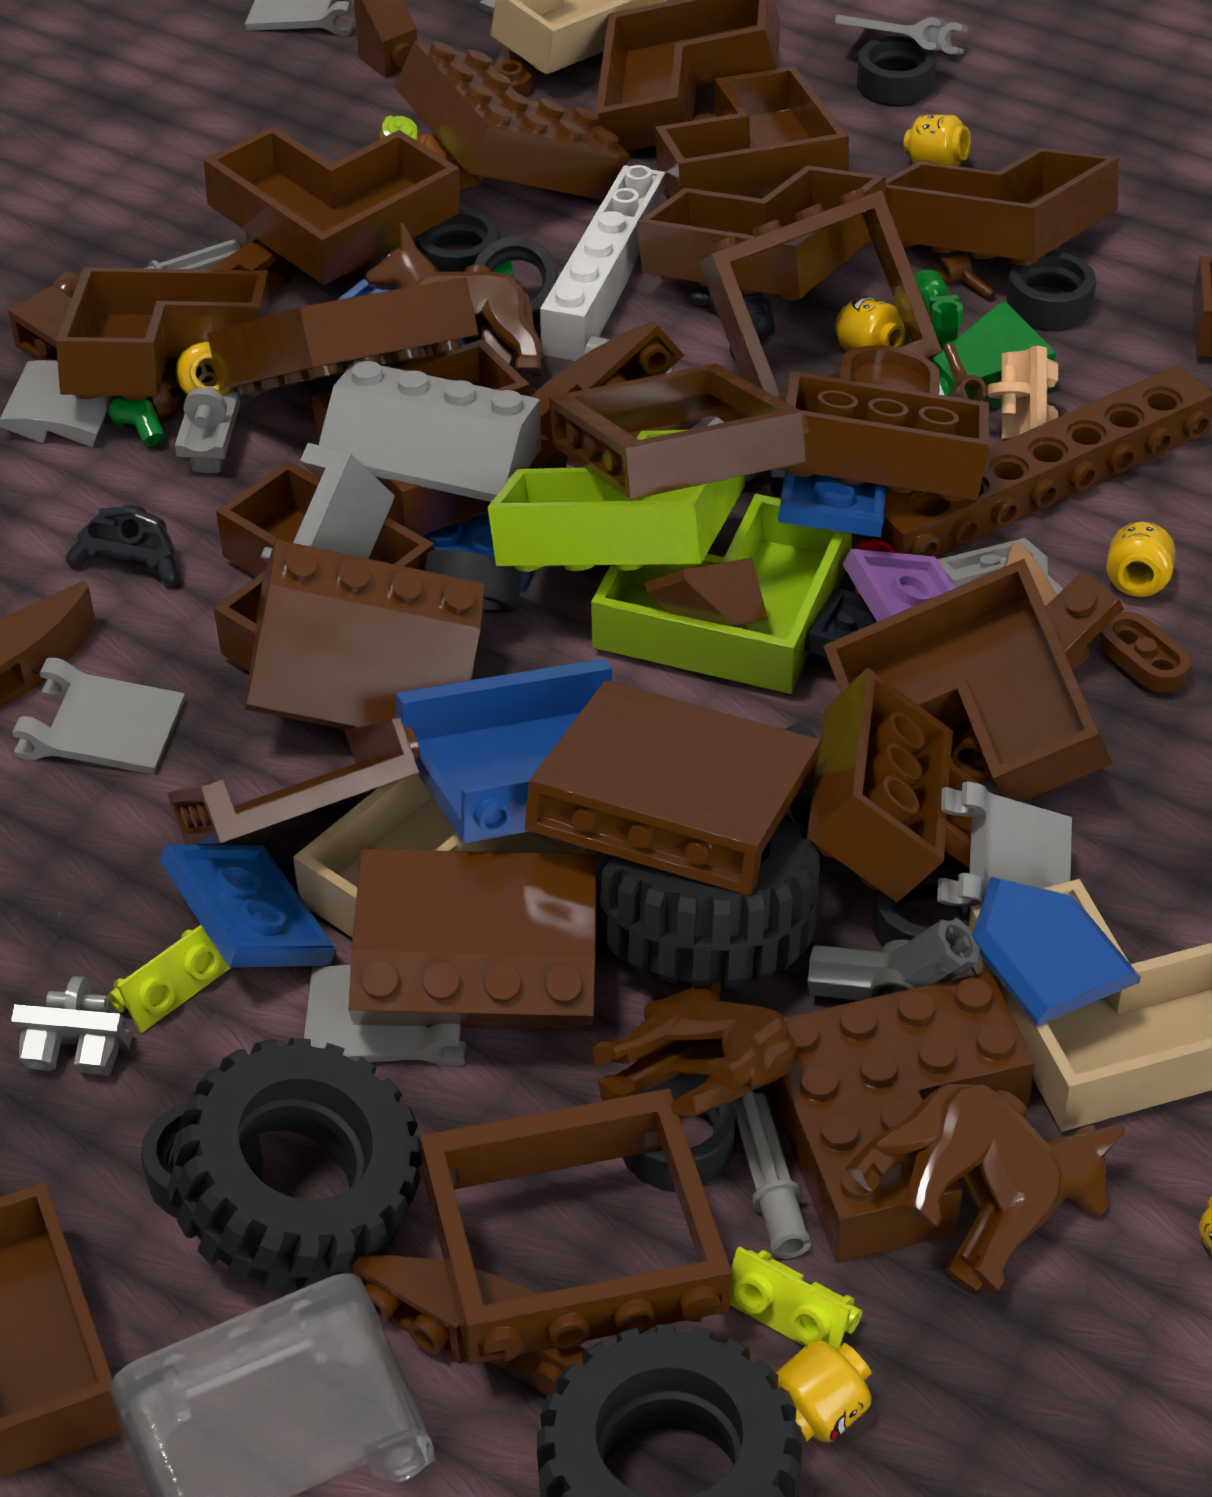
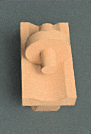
M1032 346L1024 351L1002 353V382L992 383L987 386L988 397L1001 399L1002 439L1008 440L1058 418V411L1055 407L1047 405V388L1054 387L1058 381V363L1047 359V347Z

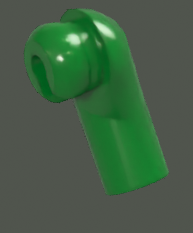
M118 396L111 401L108 412L113 423L119 427H124L123 424L135 425L144 446H156L165 440L166 436L149 399L134 401Z

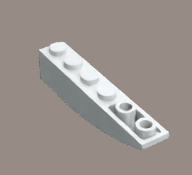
M643 165L623 166L540 308L543 355L576 361L583 356L590 337L600 336L628 282L640 253L637 221L657 207L666 180V172L651 170Z

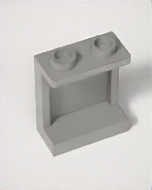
M307 443L300 462L319 478L320 482L293 543L369 559L395 495L351 453ZM265 547L262 552L261 558L268 562L272 548Z

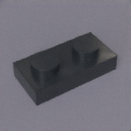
M835 587L808 633L804 650L817 654L821 659L829 662L823 645L876 623V619L862 596Z

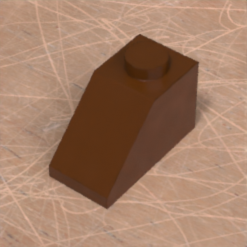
M354 0L359 58L385 78L400 73L414 41L418 42L417 29L403 0Z
M50 286L9 309L8 313L16 348L36 361H57L56 339L72 297Z
M752 558L683 569L645 582L647 593L670 614L749 630L748 625L768 619Z

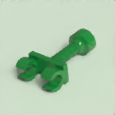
M923 270L915 274L914 277L943 351V347L946 344L952 343L957 339L958 327L963 323V305L959 302L958 295H947V286L943 277L938 272ZM939 353L928 357V358H930V361H931L932 363H933V358H934L935 356H937Z

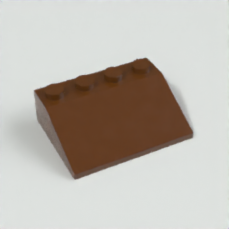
M276 539L263 573L244 710L348 730L396 718V692L470 681L481 629L485 584Z
M361 849L351 949L348 1009L353 1025L431 1027L436 1024H460L463 1028L592 1031L595 976L596 855Z

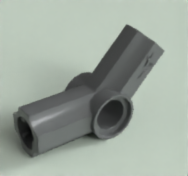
M954 918L951 921L940 920L910 941L893 940L888 942L881 952L814 945L809 960V995L861 1001L948 981L977 963L980 948L974 941L972 929L958 918Z

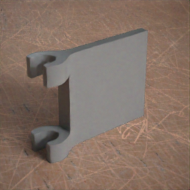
M255 0L245 22L246 31L323 28L338 36H348L352 33L354 21L344 22L337 16L348 15L350 10L349 2L354 3V0Z
M836 15L835 19L837 24L911 36L924 49L932 51L942 49L945 53L952 55H961L964 52L963 48L955 47L951 44L952 34L956 31H968V27L964 24L956 22L946 24L944 20L934 17L926 18L917 24L908 26Z
M46 658L40 671V677L47 679L41 692L42 697L52 701H62V704L51 728L35 718L19 717L12 732L13 737L20 738L14 755L23 760H37L47 756H59L155 775L184 705L185 693L89 675L62 659Z
M974 782L962 783V791L948 787L942 788V812L950 815L972 817L970 874H959V881L939 878L937 902L960 907L982 904L991 876L1039 888L1070 881L1072 817L992 794L987 791L985 786Z
M351 964L312 967L304 1034L305 1039H311V1046L325 1049L328 1042L343 1047L345 1050L342 1055L356 1062L360 1057H363L370 1063L423 1060L440 1066H462L465 1064L466 1043L465 1041H460V1024H436L431 1027L353 1025L348 1010Z

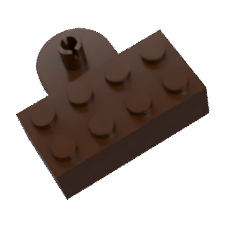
M887 346L857 347L843 355L839 378L790 371L785 402L802 411L807 421L809 432L804 433L805 462L781 467V469L801 477H808L813 474L836 477L840 482L850 485H859L864 482L886 485L890 490L899 493H910L914 490L935 493L940 498L948 501H961L965 498L978 500L990 446L989 402L939 395V369L930 360L916 353Z
M869 668L864 670L824 711L807 838L813 842L823 855L829 858H836L857 873L859 878L873 890L882 891L897 903L944 860L954 862L965 870L970 869L972 817L950 815L941 811L942 788L948 787L962 791V783L964 782L980 784L951 762L953 730Z

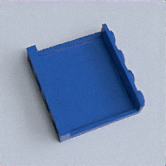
M605 659L396 692V718L400 717L403 727H411L419 744L421 756L415 760L419 771L417 774L463 843L529 832L524 830L529 780L605 680L612 682L613 668Z

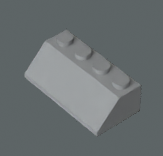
M354 360L333 387L319 446L351 453L376 477L492 502L517 469H528L541 450L540 399L520 395L512 390L501 391L473 385L468 381H453L429 376L420 371H405L381 366L373 361Z

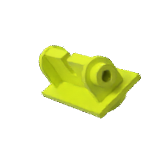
M199 925L194 930L188 929L183 932L180 940L127 978L116 980L113 983L114 990L108 993V997L117 1011L122 1013L126 1009L129 1010L138 1031L143 1033L231 968H229L202 925Z
M740 1246L736 1249L731 1267L730 1305L803 1346H806L813 1340H821L839 1349L845 1331L851 1334L856 1329L862 1317V1310L854 1306V1298L849 1295L843 1297L817 1282H814L812 1285L804 1282V1275L771 1258V1253L766 1250L756 1253L752 1250L747 1251Z

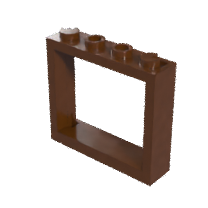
M863 188L836 198L839 206L824 211L822 205L817 204L795 213L797 221L795 223L781 227L780 221L777 219L753 229L752 232L755 238L739 243L735 235L710 245L713 253L698 263L743 379L785 402L787 392L780 394L730 264L861 214L910 344L899 349L916 353L924 358L942 352L882 190L865 195ZM840 371L827 377L839 378Z
M716 363L549 397L553 446L630 500L805 462L804 433H808L809 429L802 411ZM710 416H716L724 421V423L638 440L629 434Z
M670 1088L420 1135L422 1175L469 1365L504 1358L506 1362L521 1354L555 1347L570 1349L589 1340L613 1336L634 1328H638L639 1334L655 1327V1325H667L682 1321L701 1322L702 1317L729 1312L732 1271L680 1117L673 1113L671 1102L674 1100ZM663 1150L699 1262L483 1305L454 1190Z

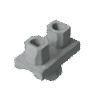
M205 387L196 388L186 396L184 402L185 414L175 443L177 457H190L192 471L201 473H218L221 471L240 407L239 393L230 392L225 396H221L214 388Z
M73 976L68 983L66 992L49 991L46 999L47 1007L14 1005L11 1022L21 1033L19 1039V1060L28 1069L44 1071L56 1069L60 1044L78 1045L74 1066L79 1072L88 1075L109 1076L118 1055V1050H130L133 1032L129 1029H124L120 1014L107 1013L109 997L91 994L90 981L85 976Z

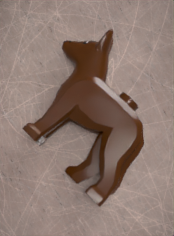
M401 223L399 226L400 247L391 251L379 264L366 272L365 279L369 286L381 290H395L466 277L481 340L484 339L510 366L517 351L518 357L515 360V371L530 373L533 376H542V345L534 329L532 307L528 295L511 276L492 272L490 268L483 265L468 266L464 272H439L432 262L417 249L406 225ZM421 357V358H417V359H412V360H408V359H407V360H406V364H407V363H410V362H413V361H416V360H419V359H422V358H425V357Z
M709 983V987L695 986L647 1004L644 1008L645 1022L625 1037L612 1042L602 1041L593 1047L595 1067H601L610 1062L630 1064L636 1061L616 1075H607L598 1080L600 1095L603 1101L640 1094L680 1074L710 1076L703 1084L671 1102L674 1114L695 1117L735 1101L746 1093L773 1083L785 1076L793 1068V1055L797 1051L796 1042L788 1029L785 1015L760 1006L720 1002L722 983Z
M945 1084L927 1096L904 1121L884 1133L876 1135L852 1159L847 1166V1171L864 1189L874 1191L880 1183L882 1175L895 1164H914L903 1206L915 1218L930 1228L937 1227L942 1219L939 1203L946 1187L961 1178L979 1212L966 1239L945 1268V1272L964 1290L978 1291L982 1285L986 1292H998L1005 1282L1003 1270L1009 1257L1030 1234L1051 1219L1066 1198L1075 1207L1090 1216H1100L1107 1213L1109 1204L1106 1190L1105 1154L1122 1136L1125 1126L1117 1124L1095 1131L1093 1125H1088L1072 1136L1044 1140L1024 1119L1028 1112L1027 1108L1013 1094L1004 1090L993 1091L984 1084Z

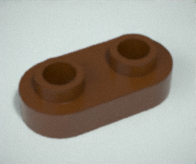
M507 47L501 51L494 66L499 73L510 79L509 85L524 97L531 93L541 72Z
M1121 612L1101 631L1099 644L1103 653L1145 688L1158 693H1169L1181 689L1187 683L1191 666L1189 653L1146 617L1133 612Z

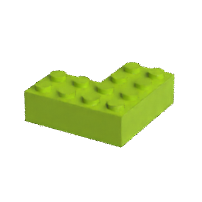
M686 430L641 431L637 439L643 440ZM586 468L517 469L488 506L496 566H514L516 570L523 572L538 570L544 566L563 565L565 569L570 571L587 570L595 565H615L617 569L624 571L636 570L645 565L666 564V567L672 570L692 568L702 563L745 487L744 476L630 500Z
M755 493L725 557L706 554L702 563L692 568L752 558L768 619L748 625L749 630L670 614L647 593L645 582L680 570L669 569L666 567V564L645 565L642 568L629 571L619 570L615 565H610L591 601L592 648L792 694L810 654L809 651L804 650L808 633L835 587L839 588L846 572L843 563L851 550L852 533L778 522L781 499Z

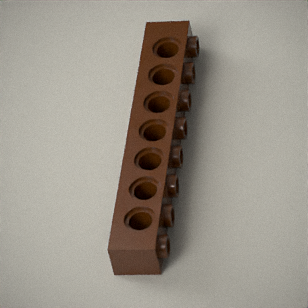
M1175 365L990 447L978 500L965 498L961 501H948L940 498L935 493L917 490L910 493L895 491L886 493L881 537L865 535V540L884 541L893 547L895 553L933 557L968 544L974 539L1007 526L1040 509L1047 508L1055 502L1079 491H1084L1103 480L1123 473L1138 464L1156 456H1161L1173 448L1209 433L1212 421V391L1179 365Z

